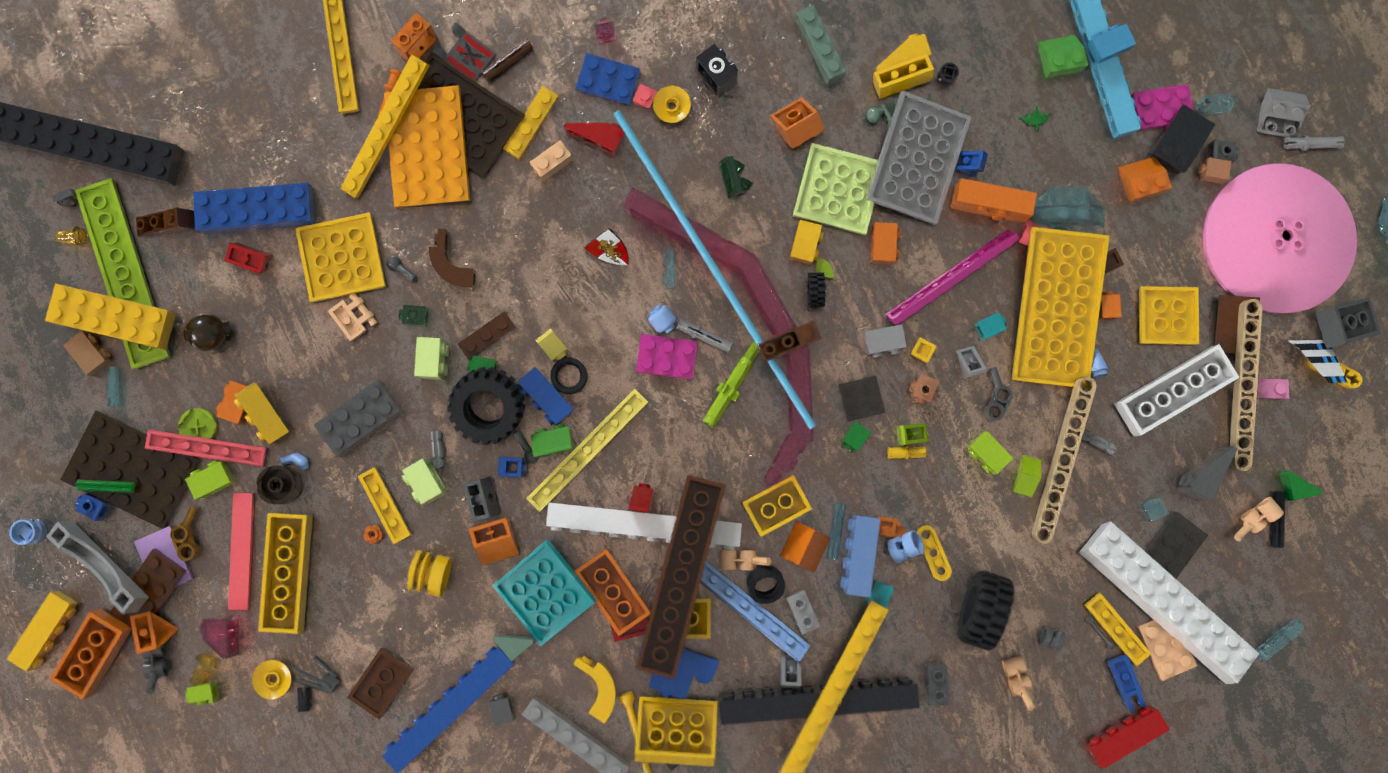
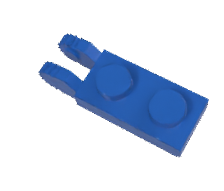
M1123 654L1107 661L1127 709L1130 712L1135 710L1130 698L1135 695L1137 703L1141 708L1146 706L1141 693V687L1128 656Z

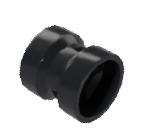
M945 63L937 74L938 82L942 86L952 85L959 75L958 67L954 63Z

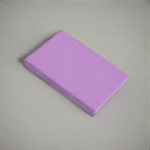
M168 526L134 541L142 563L151 550L156 548L187 570L177 586L194 579L187 561H182L177 556L170 538L173 526Z

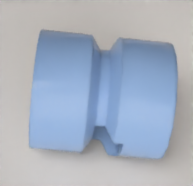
M37 519L18 520L11 525L9 535L11 540L18 545L38 544L45 539L47 528L42 521Z
M915 530L904 533L902 537L897 536L888 541V550L896 563H902L909 560L910 557L923 554L924 545L919 534Z

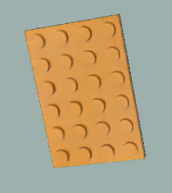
M459 85L417 89L389 141L394 207L470 201L461 90ZM391 92L384 93L385 103Z

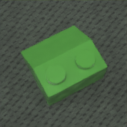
M1075 35L1037 43L1045 79L1079 73L1088 66L1084 46Z
M565 424L553 426V430L546 431V428L535 430V434L531 435L533 457L540 458L574 450L570 427H565Z

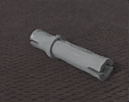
M1304 135L1302 137H1286L1284 143L1291 142L1292 144H1284V148L1308 150L1309 148L1342 149L1345 143L1337 142L1345 141L1343 136L1309 137Z
M681 318L676 328L677 330L691 335L693 339H700L726 353L729 352L733 342L700 328L701 325L697 324L696 326Z

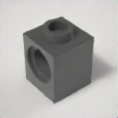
M499 694L493 696V700L489 702L494 726L514 721L515 714L510 695Z

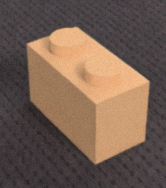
M560 140L531 160L530 164L542 182H544L571 163L573 158Z

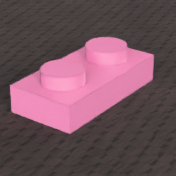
M1258 379L1257 398L1289 399V379Z

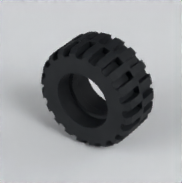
M481 367L477 371L472 370L468 372L467 375L458 381L449 395L448 401L450 404L447 406V410L451 413L449 416L450 422H455L456 424L454 429L457 432L461 431L464 433L462 437L466 440L470 437L472 442L476 444L482 441L483 445H489L491 441L496 444L502 439H507L515 431L523 418L525 411L523 402L525 397L524 394L520 393L522 390L520 384L515 385L514 381L516 379L513 376L508 378L505 376L507 372L503 370L496 372V368L490 367L486 370L485 367ZM479 390L490 391L497 395L504 407L502 417L495 421L479 418L471 409V395Z
M985 570L976 573L966 592L958 621L957 633L961 642L987 651L997 647L1005 632L1014 602L1015 587L1009 578Z

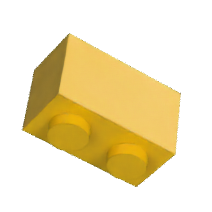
M803 220L799 221L789 260L809 265L813 263V260L817 261L819 250L816 249L817 243L822 242L824 231H821L822 225Z

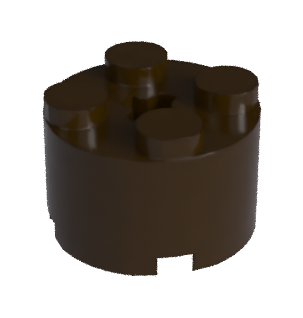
M275 465L267 467L260 472L256 481L259 497L269 504H287L297 498L302 487V481L298 473L287 466Z

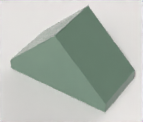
M494 636V641L511 662L535 642V639L532 637Z

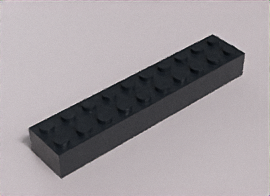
M0 102V144L175 186L185 151L176 144Z
M897 677V681L881 678L878 679V682L874 683L870 682V680H860L858 684L850 683L833 716L919 709L918 684L909 679V677ZM827 683L819 684L820 687L815 688L812 685H801L800 689L781 687L779 691H773V688L761 689V692L755 693L753 690H743L742 694H734V691L722 692V695L719 696L721 725L809 718Z

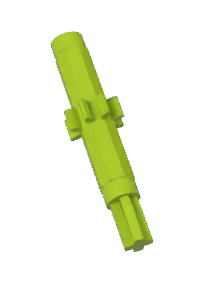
M754 341L744 357L742 356L727 382L725 384L721 382L716 389L719 395L703 419L706 425L715 428L730 402L736 403L740 393L737 391L760 352Z

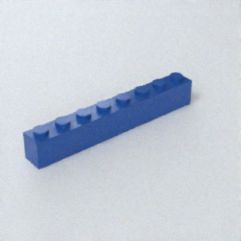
M493 646L486 653L487 658L483 662L478 660L471 667L473 671L469 675L463 674L457 680L459 684L454 689L452 687L448 688L442 694L444 698L440 702L436 700L428 707L429 712L425 716L421 714L413 721L415 726L411 729L407 727L398 735L401 738L396 743L392 741L384 748L386 753L382 756L383 759L396 773H399L504 675L516 661L513 660L511 662L500 647L496 649Z

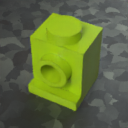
M217 681L188 687L185 695L187 703L196 702V705L199 706L219 701Z

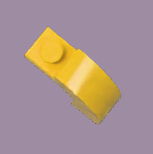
M578 656L573 665L590 675L598 687L597 699L588 713L605 724L612 713L616 701L614 677L602 661L599 660L596 666L592 665L593 661L588 657Z

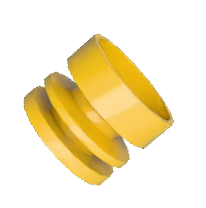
M417 550L408 571V590L414 591L417 587V592L421 593L427 585L428 595L442 597L450 575L451 557L437 555L434 562H432V553L427 552L424 557V551Z

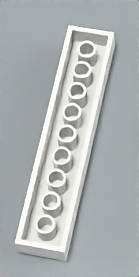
M1111 521L1101 524L1079 553L1171 636L1180 641L1190 653L1225 684H1237L1259 655L1253 647Z

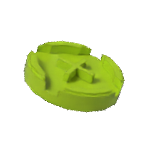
M203 408L187 410L178 422V433L182 435L214 439L218 431L216 417L210 411Z

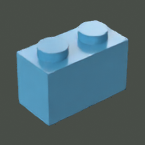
M1127 23L1122 26L1116 24L1110 27L1108 32L1102 33L1101 31L1092 35L1087 47L1097 65L1131 50L1136 45V42Z

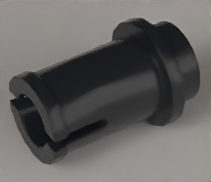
M310 687L304 688V696L303 688H297L298 706L296 708H298V712L310 711V707H312L310 705Z

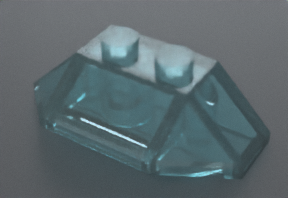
M1049 187L1036 200L1033 216L1028 220L1036 222L1038 226L1104 228L1105 208L1089 188Z

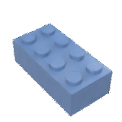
M852 515V519L848 520L847 530H850V537L846 538L845 549L848 550L847 557L843 559L842 566L845 569V576H842L840 581V588L846 594L871 597L880 525L879 518Z

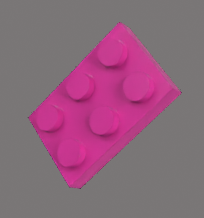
M1189 84L1133 92L1131 94L1135 101L1136 115L1141 120L1140 130L1168 126L1182 104L1194 111Z
M641 334L636 372L693 380L698 341Z

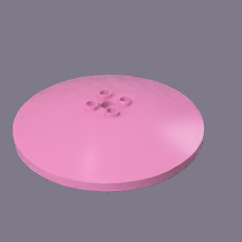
M1268 164L1243 172L1233 178L1219 191L1206 215L1203 245L1212 274L1230 296L1259 297L1263 308L1262 312L1290 314L1321 304L1335 294L1343 285L1354 264L1357 250V231L1348 204L1329 181L1317 173L1300 166ZM1283 231H1287L1290 234L1289 241L1283 239Z

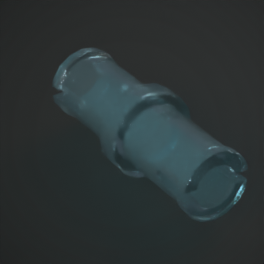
M119 367L107 368V385H105V389L108 390V407L121 406L120 390L122 385L120 384Z

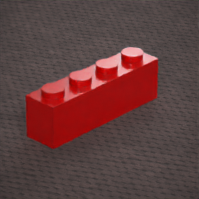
M1144 707L1139 711L1140 714L1134 717L1129 716L1123 720L1121 725L1108 728L1104 735L1091 738L1089 740L1090 743L1085 746L1096 765L1101 769H1105L1170 731L1160 711L1154 707Z

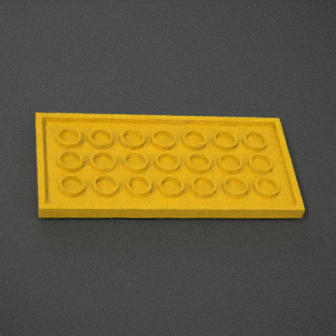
M1031 227L1011 380L1074 387L1077 379L1083 377L1091 378L1110 235ZM1084 381L1081 387L1089 388L1088 382Z

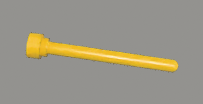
M633 691L618 697L620 704L626 707L636 742L637 717L633 707L635 696ZM641 762L644 773H652L650 763Z

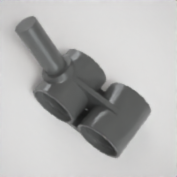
M994 367L989 369L995 388L988 406L984 409V416L988 421L1002 419L1013 398V391L1008 386H1005V384H1002L998 370ZM1000 390L1006 393L1005 400L999 398ZM992 407L998 410L996 418L990 413Z
M166 642L159 649L142 654L144 659H149V661L143 663V675L146 679H149L146 688L147 694H153L157 680L160 677L167 676L169 673Z

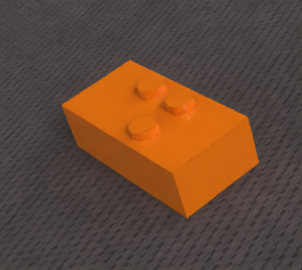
M961 178L954 186L950 209L990 216L996 221H1003L1005 219L1025 223L1033 216L1037 193Z
M608 548L574 571L596 598V604L618 636L651 614V610Z
M100 608L90 611L49 680L82 700L94 695L132 628Z

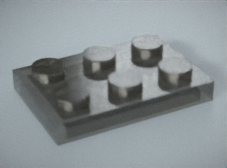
M1174 512L1145 552L1177 579L1205 541L1208 534L1179 512Z

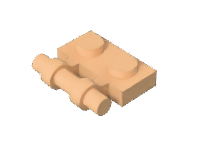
M356 293L349 295V298L352 300V303L349 305L342 300L328 310V313L351 342L367 331L363 326L364 323L368 322L371 327L378 323L374 318L373 312L366 308L364 300L358 297ZM358 308L363 316L357 318L353 310Z

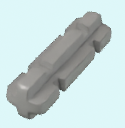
M1086 429L1084 430L1082 440L1085 442L1089 441V444L1100 450H1105L1109 455L1115 453L1116 445L1108 443L1107 440L1096 434L1092 435V432Z
M432 431V455L435 459L433 460L434 468H443L445 464L442 459L444 457L443 441H441L442 432Z

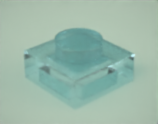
M1161 496L1141 504L1149 522L1169 514Z

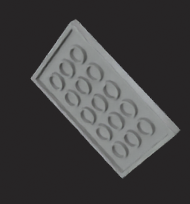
M901 91L866 200L936 225L972 117Z

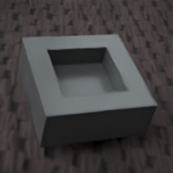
M71 188L52 196L54 202L63 207L71 206L78 200L75 190Z

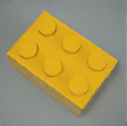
M794 475L741 502L760 537L812 510Z

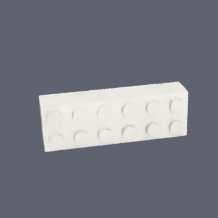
M1218 344L1209 347L1117 401L1114 405L1133 437L1141 436L1240 377Z

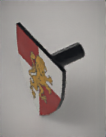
M609 228L584 246V249L600 260L616 265H629L627 248L614 231Z

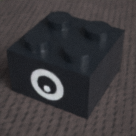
M713 44L696 57V70L719 98L737 85L738 69L733 62L729 63L725 58L726 53L721 47L717 48Z

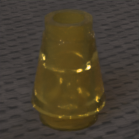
M78 226L55 233V241L57 243L81 245L87 240L86 231Z

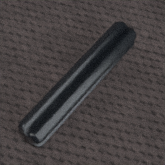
M1284 491L1273 492V500L1284 511V514L1279 519L1272 522V547L1274 548L1284 547L1286 498Z

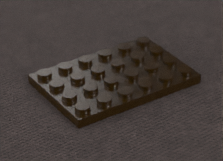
M431 53L425 61L430 66L417 89L460 86L467 168L484 177L525 114Z
M95 410L60 480L76 487L77 480L134 482L136 487L133 493L84 492L164 529L168 527L188 487L185 479L190 477V473L197 469L201 460L189 455L145 449L146 433Z

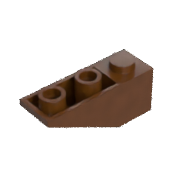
M176 207L136 217L137 236L182 233L195 230L194 211Z
M810 321L763 341L758 346L764 361L767 362L817 342L822 337L815 321Z

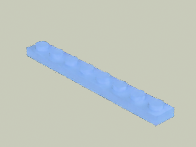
M707 561L705 562L700 584L794 660L799 662L811 645L754 601Z

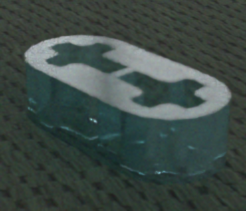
M1230 94L1208 95L1197 101L1196 109L1202 115L1224 113L1234 106L1235 100ZM1224 100L1225 102H1228V105H1227V106H1225L1224 104H1219V105H1218V103H1220L1221 101ZM1204 102H1206V104H1212L1208 108H1206V106H1202Z

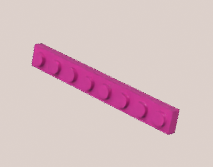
M1007 229L885 314L886 318L895 326L905 322L907 317L919 312L926 304L935 301L943 292L951 290L953 285L965 280L975 270L981 269L989 260L997 258L999 253L1005 249L1014 246L1015 242L1020 239L1018 234Z

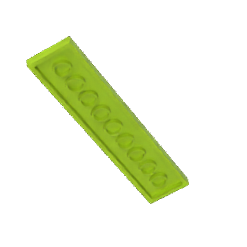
M109 178L75 190L108 296L155 307L114 179ZM123 340L131 369L135 370L171 357L168 346L166 350Z

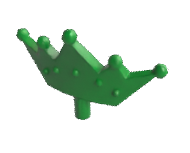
M1035 106L1036 109L1032 116L1030 112H1027V117L1019 116V118L1027 125H1035L1036 131H1038L1039 124H1045L1049 116L1052 115V112L1046 115L1045 110H1043L1041 114L1038 106Z

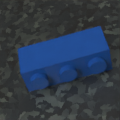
M536 367L518 381L522 388L521 392L525 396L530 395L533 401L531 403L538 411L542 409L546 413L544 417L551 425L554 423L556 425L561 424L575 411Z

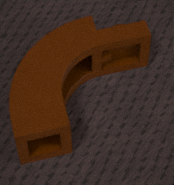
M438 228V233L434 235V245H437V247H429V257L433 268L448 284L460 289L475 290L476 271L473 268L456 267L450 263L447 255L449 232L446 229Z

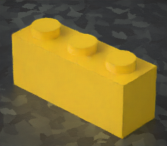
M924 54L874 72L873 85L879 99L932 81L934 68L928 54Z
M255 382L234 394L236 398L234 403L239 410L244 409L247 414L245 419L251 427L255 425L258 430L256 435L262 443L265 441L269 445L289 432Z

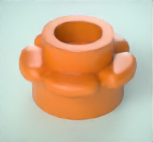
M373 525L366 527L363 536L365 541H369L370 544H376L382 539L383 533L379 526Z

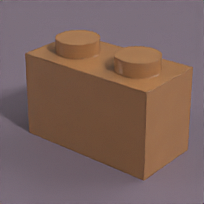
M80 331L63 346L86 375L95 377L112 363L109 358L110 354L105 348L99 346L97 343L98 339L93 333Z

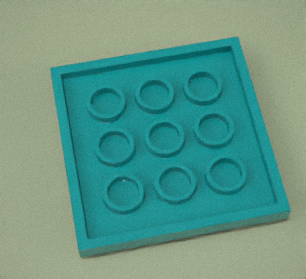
M548 539L493 585L494 589L540 646L545 644L597 601Z

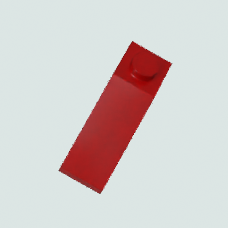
M565 123L563 126L565 132L615 156L625 138L623 129L616 123H613V125L609 123Z
M639 483V486H634L629 509L650 512L654 489H650L649 484Z

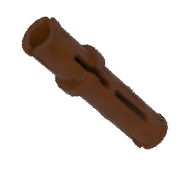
M525 39L500 59H495L492 65L481 72L482 75L489 82L497 74L505 72L508 66L532 50L533 46L528 39Z

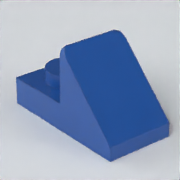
M961 151L954 171L970 176H976L977 172H984L988 153L985 151Z

